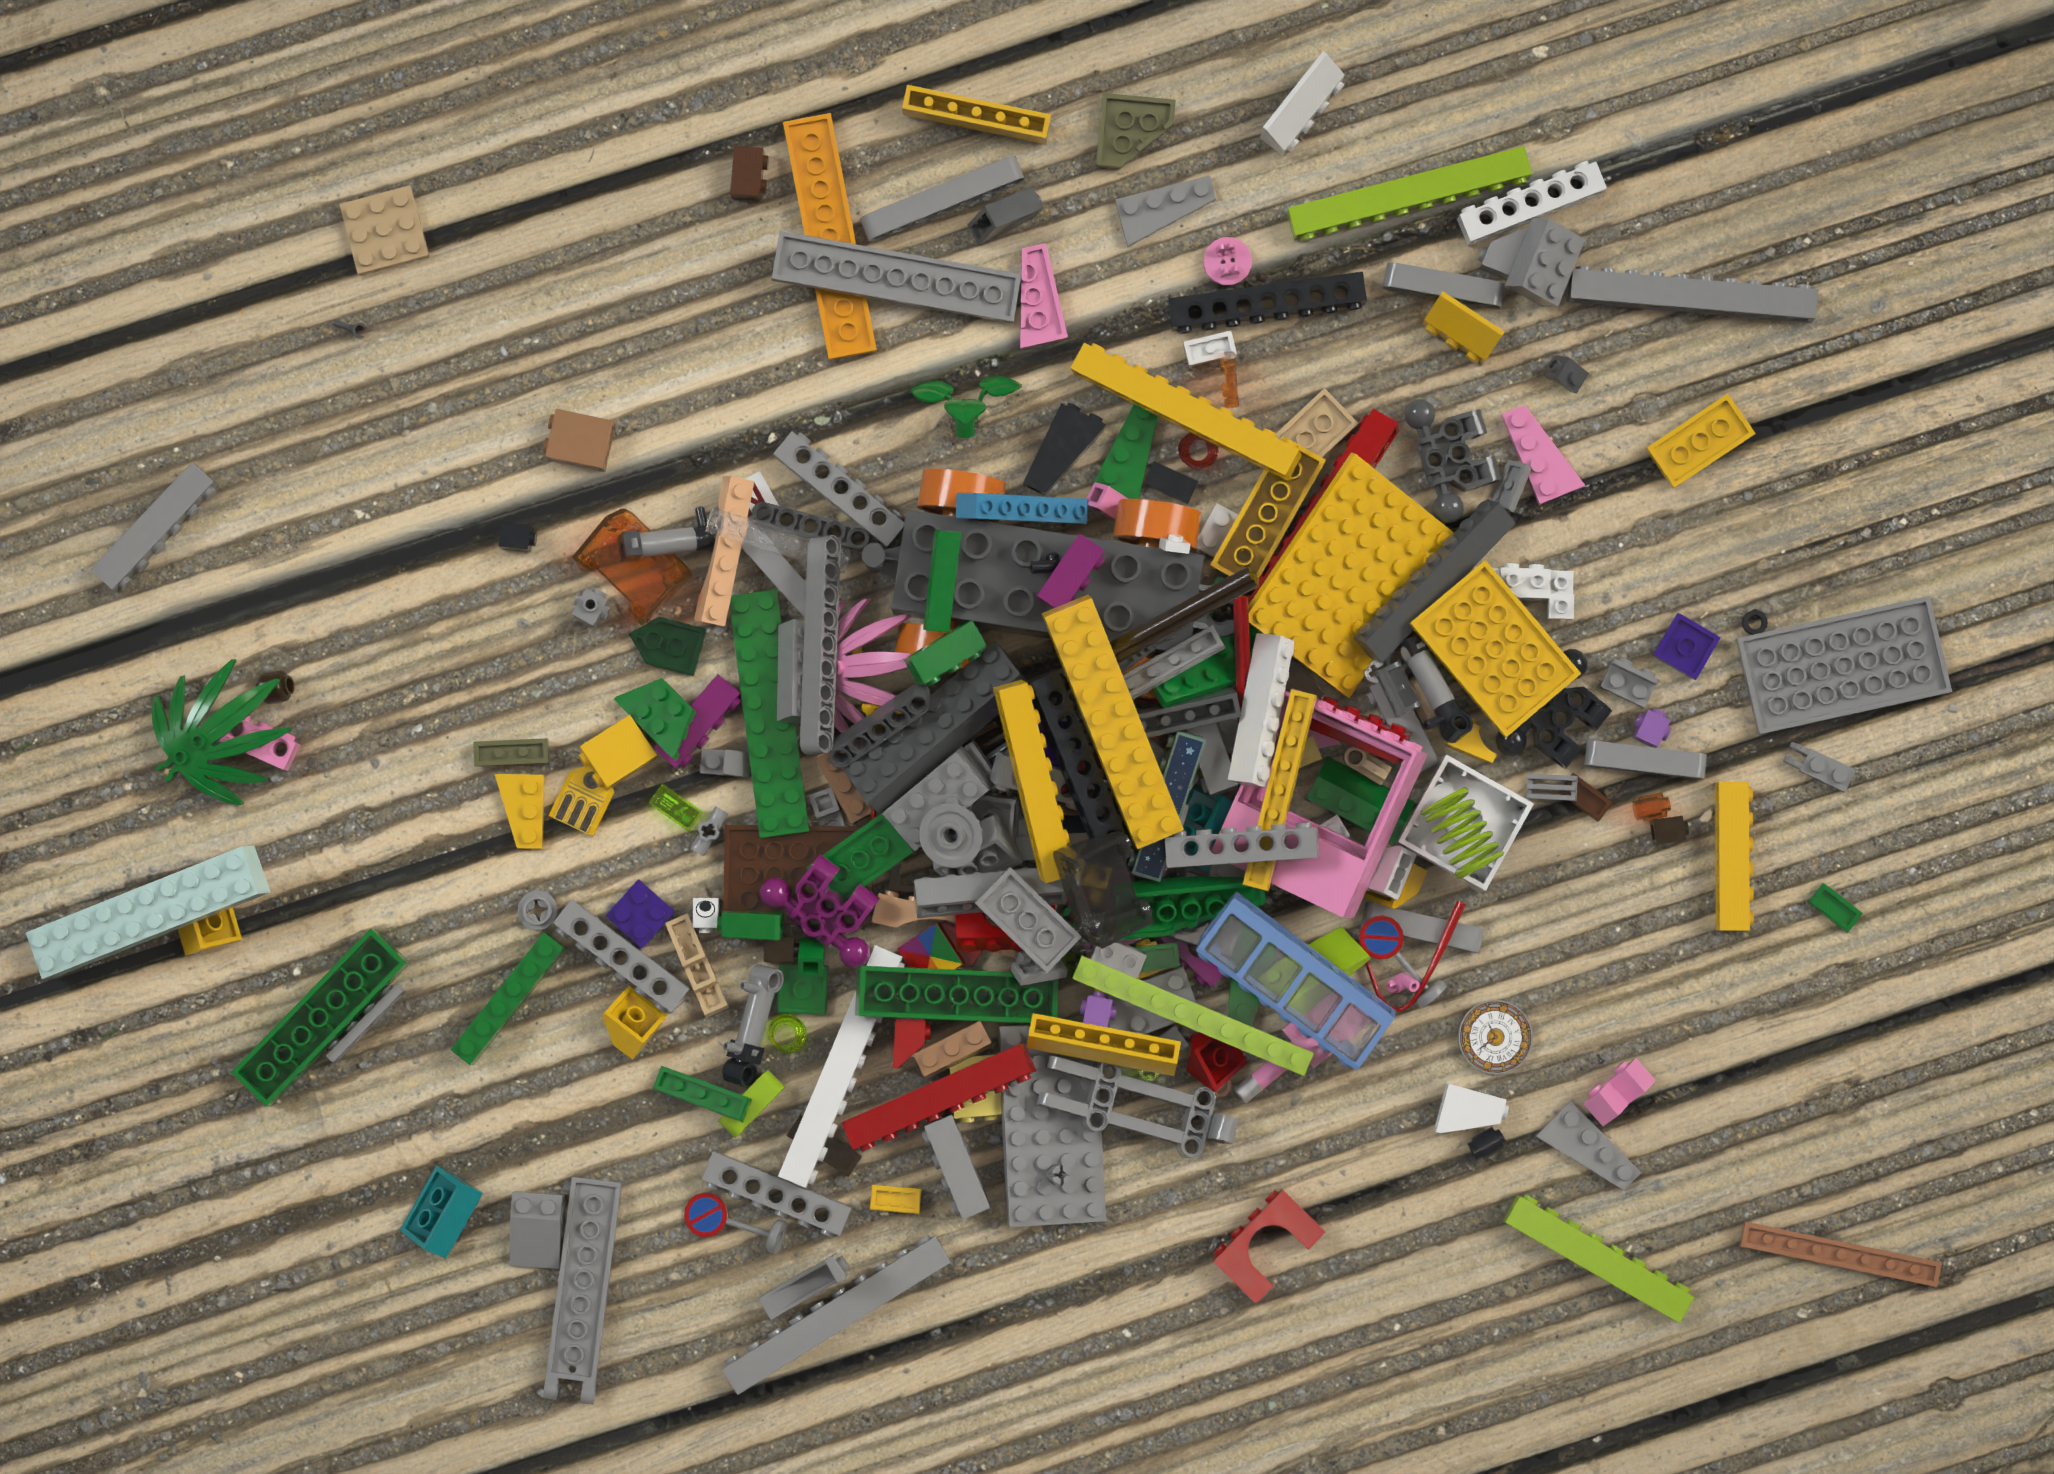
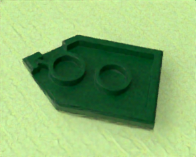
M657 617L648 624L629 633L646 664L690 676L695 675L706 635L705 628Z

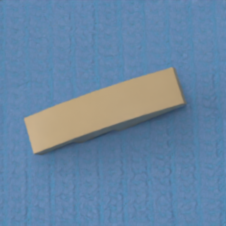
M684 914L666 922V927L706 1018L729 1008L695 928H693L689 914Z

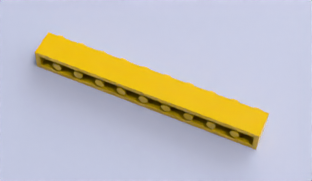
M1086 343L1082 345L1070 367L1074 375L1287 481L1290 479L1302 457L1298 449L1299 445L1289 439L1282 441L1276 438L1277 434L1266 428L1261 431L1254 427L1255 423L1244 417L1239 420L1233 417L1234 413L1224 407L1217 409L1211 406L1212 402L1202 396H1199L1197 399L1191 396V392L1179 385L1175 388L1169 385V381L1160 375L1153 377L1147 374L1148 371L1140 365L1135 364L1132 367L1126 364L1127 360L1117 354L1110 356L1104 353V348L1095 343H1092L1091 346Z

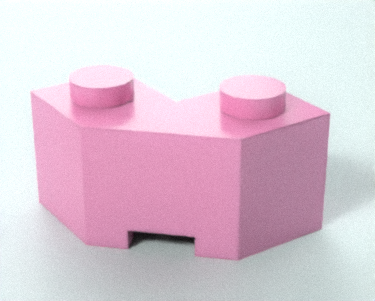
M1637 1058L1629 1063L1623 1061L1614 1069L1616 1073L1601 1086L1597 1084L1587 1093L1590 1097L1584 1102V1105L1602 1126H1605L1619 1116L1629 1103L1644 1094L1656 1081Z

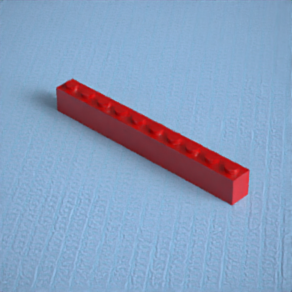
M1372 409L1369 415L1365 414L1359 424V431L1356 435L1352 434L1346 444V451L1343 455L1339 454L1333 464V471L1330 475L1326 474L1320 484V491L1317 495L1313 494L1307 504V511L1304 515H1299L1294 524L1296 528L1291 535L1287 534L1281 544L1282 549L1278 555H1273L1269 561V569L1266 574L1259 577L1258 583L1260 586L1255 589L1252 595L1247 596L1248 605L1350 453L1357 454L1375 469L1400 431L1397 421L1375 409Z

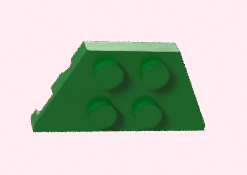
M663 678L614 698L675 761L679 759L680 754L678 750L682 740H686L689 732L688 727L692 723L696 711Z

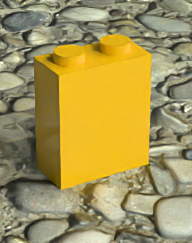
M628 715L581 745L579 748L581 754L578 755L582 764L585 767L590 766L594 772L592 778L599 788L603 786L606 791L657 758V754L631 715Z

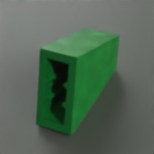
M723 911L722 916L717 917V931H721V937L780 940L783 937V912Z

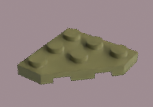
M1103 93L1096 167L1121 169L1168 131L1174 124L1176 100Z

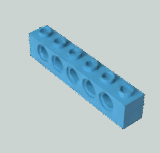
M957 493L956 518L1087 524L1088 499L984 493Z

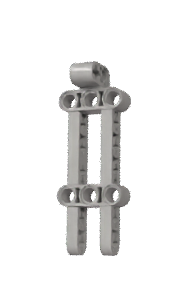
M1049 1056L1048 1069L1092 1082L1086 1104L1040 1092L1037 1105L1082 1117L1084 1128L1090 1132L1101 1131L1107 1125L1175 1143L1177 1144V1152L1184 1158L1198 1157L1203 1151L1206 1139L1222 1144H1233L1239 1119L1223 1114H1213L1216 1096L1208 1087L1196 1088L1188 1094L1121 1075V1068L1118 1065L1100 1062L1096 1067H1092L1064 1058ZM1106 1065L1111 1066L1113 1069V1076L1110 1079L1105 1078L1102 1073ZM1099 1089L1104 1090L1107 1094V1099L1104 1103H1100L1096 1098V1093ZM1117 1089L1185 1107L1186 1110L1181 1129L1177 1130L1111 1111ZM1200 1092H1204L1207 1095V1102L1204 1106L1200 1105L1197 1100ZM1093 1113L1098 1114L1101 1119L1098 1127H1093L1090 1124V1117ZM1194 1116L1199 1117L1201 1120V1126L1197 1130L1191 1125V1120ZM1188 1140L1193 1141L1195 1145V1150L1191 1154L1185 1150V1143Z

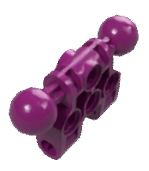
M819 854L795 886L798 901L790 895L791 891L785 880L770 878L762 883L760 898L764 905L772 909L782 907L790 913L788 919L797 924L806 935L815 938L827 948L830 944L837 948L840 959L845 966L857 968V966H864L868 962L870 949L865 940L858 937L848 939L841 933L855 932L880 898L859 884L850 898L843 900L838 892L830 890L828 887L840 868L823 855ZM804 885H811L814 888L815 893H807L804 889ZM824 900H831L835 908H827L824 905ZM844 915H851L855 923H847L844 920ZM811 918L819 921V928H815L810 924Z

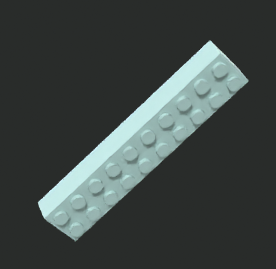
M241 846L28 931L26 935L41 979L55 978L271 892L255 846Z

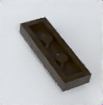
M802 1115L798 1117L786 1135L792 1140L801 1123ZM835 1137L832 1139L827 1138L824 1147L828 1148L823 1161L849 1177L862 1156Z

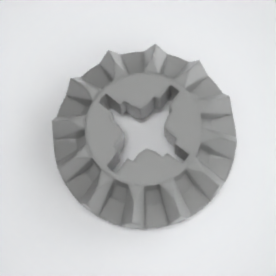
M532 891L527 893L519 902L518 916L527 928L543 930L551 926L557 918L558 907L554 898L548 893ZM536 900L540 907L548 908V910L541 913L540 921L536 914L528 913V911L535 908Z

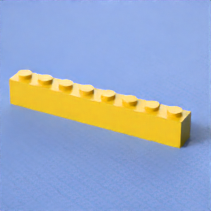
M1023 680L993 687L1039 878L1044 883H1049L1073 876L1075 860L1067 848V844L1070 843L1067 830L1063 829L1061 820L1064 819V814L1061 806L1057 805L1055 796L1058 795L1057 786L1054 781L1051 782L1049 772H1052V765L1049 757H1045L1043 749L1046 748V740L1043 733L1039 732L1038 724L1041 723L1038 710L1033 707L1032 700L1035 699L1033 688Z

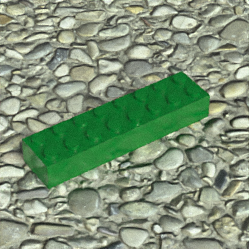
M370 928L231 1073L265 1107H272L320 1058L328 1047L345 1032L347 1027L411 963L380 932Z
M857 966L855 1016L1031 1023L1033 1013L1057 1018L1059 979L1020 986L1012 972Z

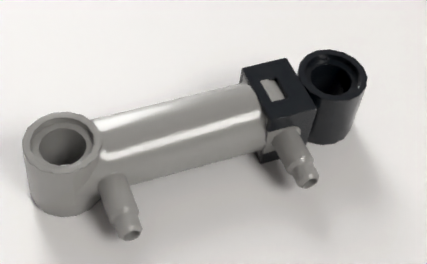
M757 964L750 971L749 982H742L740 984V988L749 992L736 1040L731 1039L729 1043L725 1042L723 1045L724 1050H727L726 1056L732 1057L726 1061L722 1070L723 1078L727 1082L750 1087L757 1078V1068L754 1064H761L765 1049L760 1047L774 995L783 985L784 977L779 969Z

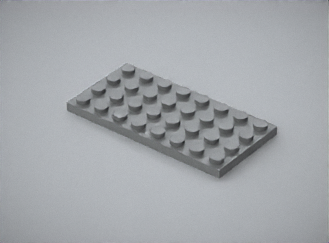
M1930 596L1736 639L1758 735L1952 692Z

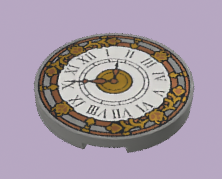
M1502 1000L1481 1002L1468 1010L1460 1022L1458 1045L1461 1053L1472 1067L1487 1074L1511 1072L1526 1060L1532 1048L1533 1032L1531 1024L1523 1011L1509 1002Z

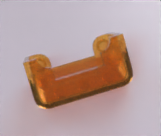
M623 508L605 516L572 558L577 562V566L585 572L598 570L631 603L628 606L629 616L634 622L642 626L691 578L692 572L675 554L640 557L638 561L621 562L617 538L622 532L639 530L640 533L652 532L635 514Z

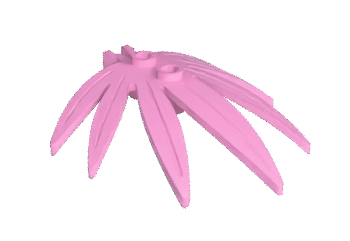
M863 599L838 621L837 643L871 599ZM839 601L838 617L846 601ZM910 614L894 616L872 623L851 634L837 646L834 726L841 733L849 729L841 713L854 724L865 717L839 693L838 689L861 701L882 706L897 695L870 685L848 681V678L877 676L907 669L908 667L903 659L911 655V653L866 652L846 656V654L872 642L911 618Z

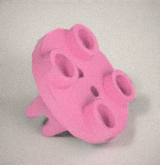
M1223 237L1215 240L1208 246L1204 255V269L1215 284L1223 286L1238 284L1248 277L1252 267V256L1249 248L1242 241L1233 237Z

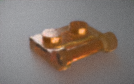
M1233 351L1224 352V357L1220 359V372L1225 374V383H1221L1222 398H1227L1224 399L1225 408L1239 407L1236 375L1237 363Z

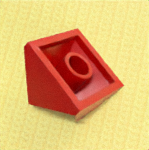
M1200 1032L1191 1036V1053L1186 1071L1213 1092L1221 1088L1247 1064L1240 1049Z

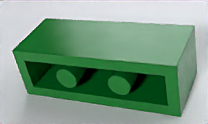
M973 620L964 622L903 660L918 685L926 684L931 686L941 680L939 675L947 671L950 674L961 668L960 663L967 658L969 661H972L981 656V650L986 648L987 645Z

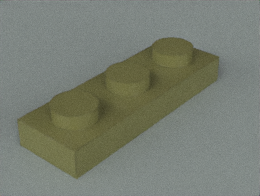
M548 738L473 742L475 767L549 764Z

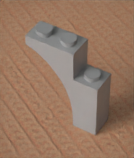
M837 1253L770 1290L758 1299L768 1317L772 1320L813 1295L845 1279L849 1275L847 1271L850 1267L843 1255L838 1257Z

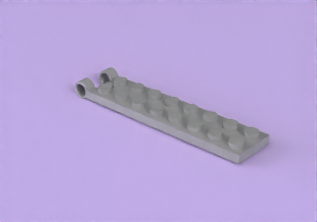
M572 1177L543 1392L544 1399H557L559 1378L583 1381L580 1403L594 1404L622 1190L621 1182ZM572 1365L576 1367V1371L574 1373L570 1372L569 1370L570 1366Z

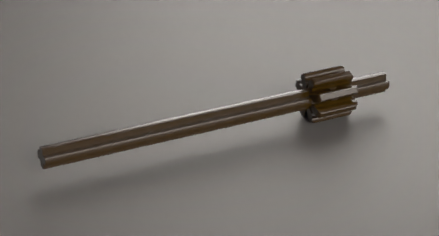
M1247 566L1110 642L1117 663L1259 587V578L1256 572H1253L1252 568ZM1062 668L1058 671L1059 673H1062L1064 675L1067 682V687L1065 688L1066 691H1068L1071 689V687L1064 672V669ZM1055 692L1050 693L1049 701L1057 697ZM997 715L965 742L962 747L975 740L985 755L1005 742L1006 739L1000 715Z

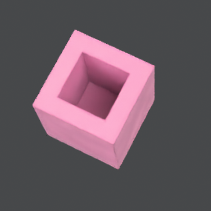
M1094 482L1086 499H1088V507L1104 517L1116 520L1118 501L1128 498L1110 486Z

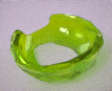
M787 1013L780 1014L772 1019L768 1027L767 1036L774 1047L780 1052L787 1054L795 1053L803 1047L806 1042L807 1032L800 1019ZM789 1025L795 1031V1038L791 1043L781 1046L776 1042L774 1036L780 1026Z

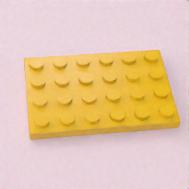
M1486 560L1481 562L1409 623L1504 738L1510 735L1581 674Z

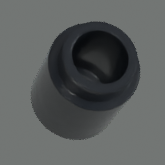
M1491 1127L1471 1138L1472 1141L1467 1143L1476 1161L1480 1159L1485 1160L1503 1150V1143L1506 1140L1499 1129L1495 1131Z

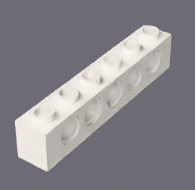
M1588 161L1582 162L1575 166V170L1566 173V170L1559 171L1552 175V179L1547 181L1538 179L1530 183V187L1524 190L1518 187L1506 193L1507 196L1501 199L1495 196L1485 200V205L1476 208L1475 205L1462 209V214L1459 215L1457 221L1467 245H1473L1531 222L1532 218H1542L1604 194L1607 187L1597 162L1591 164ZM1570 180H1579L1582 183V188L1574 189L1570 184ZM1548 189H1557L1560 196L1558 198L1550 197ZM1525 198H1535L1537 206H1528L1525 203ZM1506 205L1511 206L1514 209V215H1505L1502 207ZM1482 214L1489 215L1492 223L1488 225L1483 224L1479 216Z

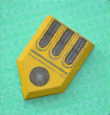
M583 766L569 772L548 816L593 837L615 792L613 787L608 791L603 786L599 788L592 778L594 772L590 766Z

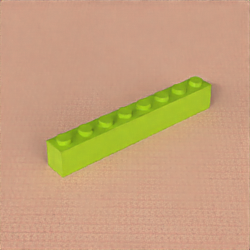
M1526 1194L1523 1198L1518 1195L1516 1196L1503 1222L1678 1323L1682 1321L1695 1298L1688 1294L1691 1289L1679 1282L1674 1286L1667 1282L1669 1278L1667 1275L1658 1270H1655L1654 1273L1645 1269L1647 1264L1633 1257L1632 1261L1623 1256L1625 1251L1612 1244L1609 1248L1603 1245V1238L1592 1232L1589 1235L1584 1234L1580 1231L1582 1226L1568 1219L1567 1223L1558 1219L1560 1214L1549 1207H1546L1545 1210L1536 1206L1538 1201Z

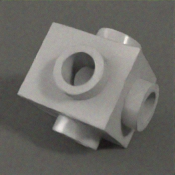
M586 588L584 593L580 591L574 601L576 607L572 615L597 628L600 620L604 621L611 610L608 607L610 602L605 599L607 594L596 588L592 591ZM592 603H595V607L593 609H589L590 605Z

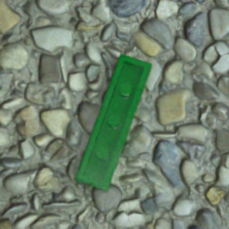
M935 530L923 630L950 631L961 532Z
M661 1066L652 1088L655 1091L742 1123L752 1101L749 1097Z

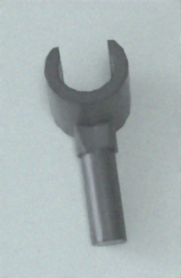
M337 320L333 322V326L353 332L356 338H364L363 335L356 334L355 330L358 327L367 329L365 324L356 323L352 325Z

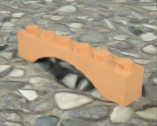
M723 476L718 499V523L715 544L708 573L698 597L694 621L717 626H725L754 481L734 476Z
M885 890L884 894H878L880 899L876 903L872 923L896 929L907 923L919 920L937 919L955 923V915L917 918L914 897L909 896L908 900L899 898L900 893ZM982 914L988 923L1000 928L987 915ZM1013 950L992 952L1015 958L1016 951Z

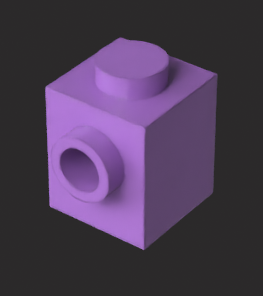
M1655 708L1652 711H1645L1644 714L1639 713L1634 723V727L1637 729L1632 738L1650 747L1657 748L1661 740L1666 741L1672 729L1669 727L1671 720L1665 718L1666 713Z
M1094 991L1093 996L1088 995L1087 1000L1082 999L1080 1014L1084 1015L1083 1023L1108 1027L1109 1020H1115L1117 1006L1112 1005L1113 1000L1108 999L1109 994Z

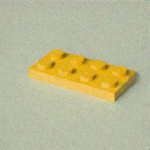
M1727 393L1648 446L1646 450L1674 489L1756 433Z

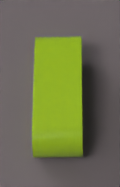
M766 1070L743 1094V1096L752 1099L743 1123L723 1115L718 1122L734 1138H737L780 1094L785 1086L769 1070Z

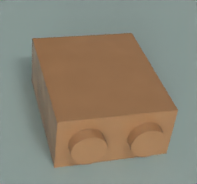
M556 409L555 414L550 415L548 429H551L549 438H545L543 444V452L546 453L545 457L551 461L606 472L616 424L613 420Z

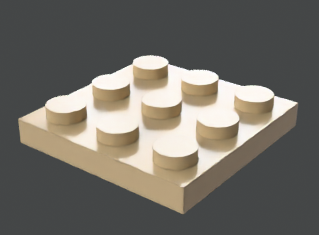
M410 185L339 204L359 276L430 257L413 190Z

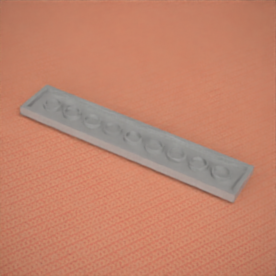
M780 231L771 281L1013 324L1021 274Z

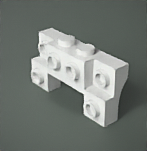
M1514 563L1504 564V567L1493 568L1519 600H1548L1547 620L1567 619V621H1572L1574 619V571L1544 569V565L1531 564L1529 568H1519V564Z

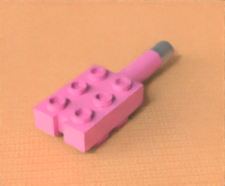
M1333 990L1307 1012L1304 1017L1321 1029L1343 999L1342 995ZM1349 1002L1329 1028L1327 1034L1339 1043L1342 1040L1348 1041L1368 1025L1371 1020L1358 1007L1354 1008ZM1290 1022L1281 1030L1291 1041V1044L1314 1053L1309 1064L1313 1069L1332 1054V1052L1327 1053L1322 1050L1318 1045L1319 1042L1312 1037L1307 1038L1302 1035L1298 1030L1299 1027ZM1267 1061L1235 1087L1234 1090L1247 1103L1288 1069Z

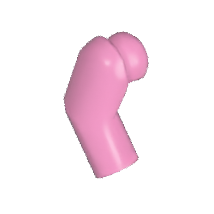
M1400 973L1393 980H1388L1386 983V988L1390 993H1400L1405 989L1415 992L1420 987L1419 982L1407 973Z

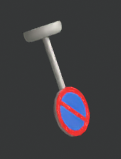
M1385 915L1374 916L1368 919L1361 927L1359 934L1360 945L1370 957L1379 960L1389 959L1394 956L1407 972L1421 984L1422 978L1399 953L1404 941L1403 930L1400 924L1392 917ZM1441 980L1435 981L1430 986L1426 984L1423 989L1424 991L1416 1001L1417 1005L1420 1008L1425 1007L1438 997L1447 985Z
M703 1192L697 1194L688 1201L685 1207L684 1219L686 1225L692 1233L700 1237L717 1235L727 1224L768 1237L766 1249L771 1254L776 1255L783 1244L787 1229L786 1221L777 1220L772 1225L770 1231H766L729 1219L726 1204L719 1196L713 1193Z

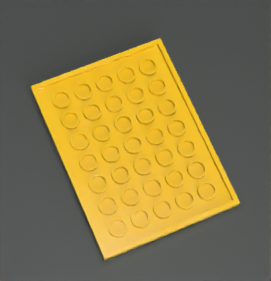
M1350 453L1248 605L1249 624L1262 634L1281 635L1295 641L1292 657L1343 696L1350 698L1365 676V669L1368 668L1370 662L1374 661L1354 639L1359 633V629L1376 615V611L1389 602L1394 592L1402 588L1409 581L1410 576L1426 563L1427 558L1431 554L1436 553L1443 545L1444 540L1452 536L1454 532L1357 454Z

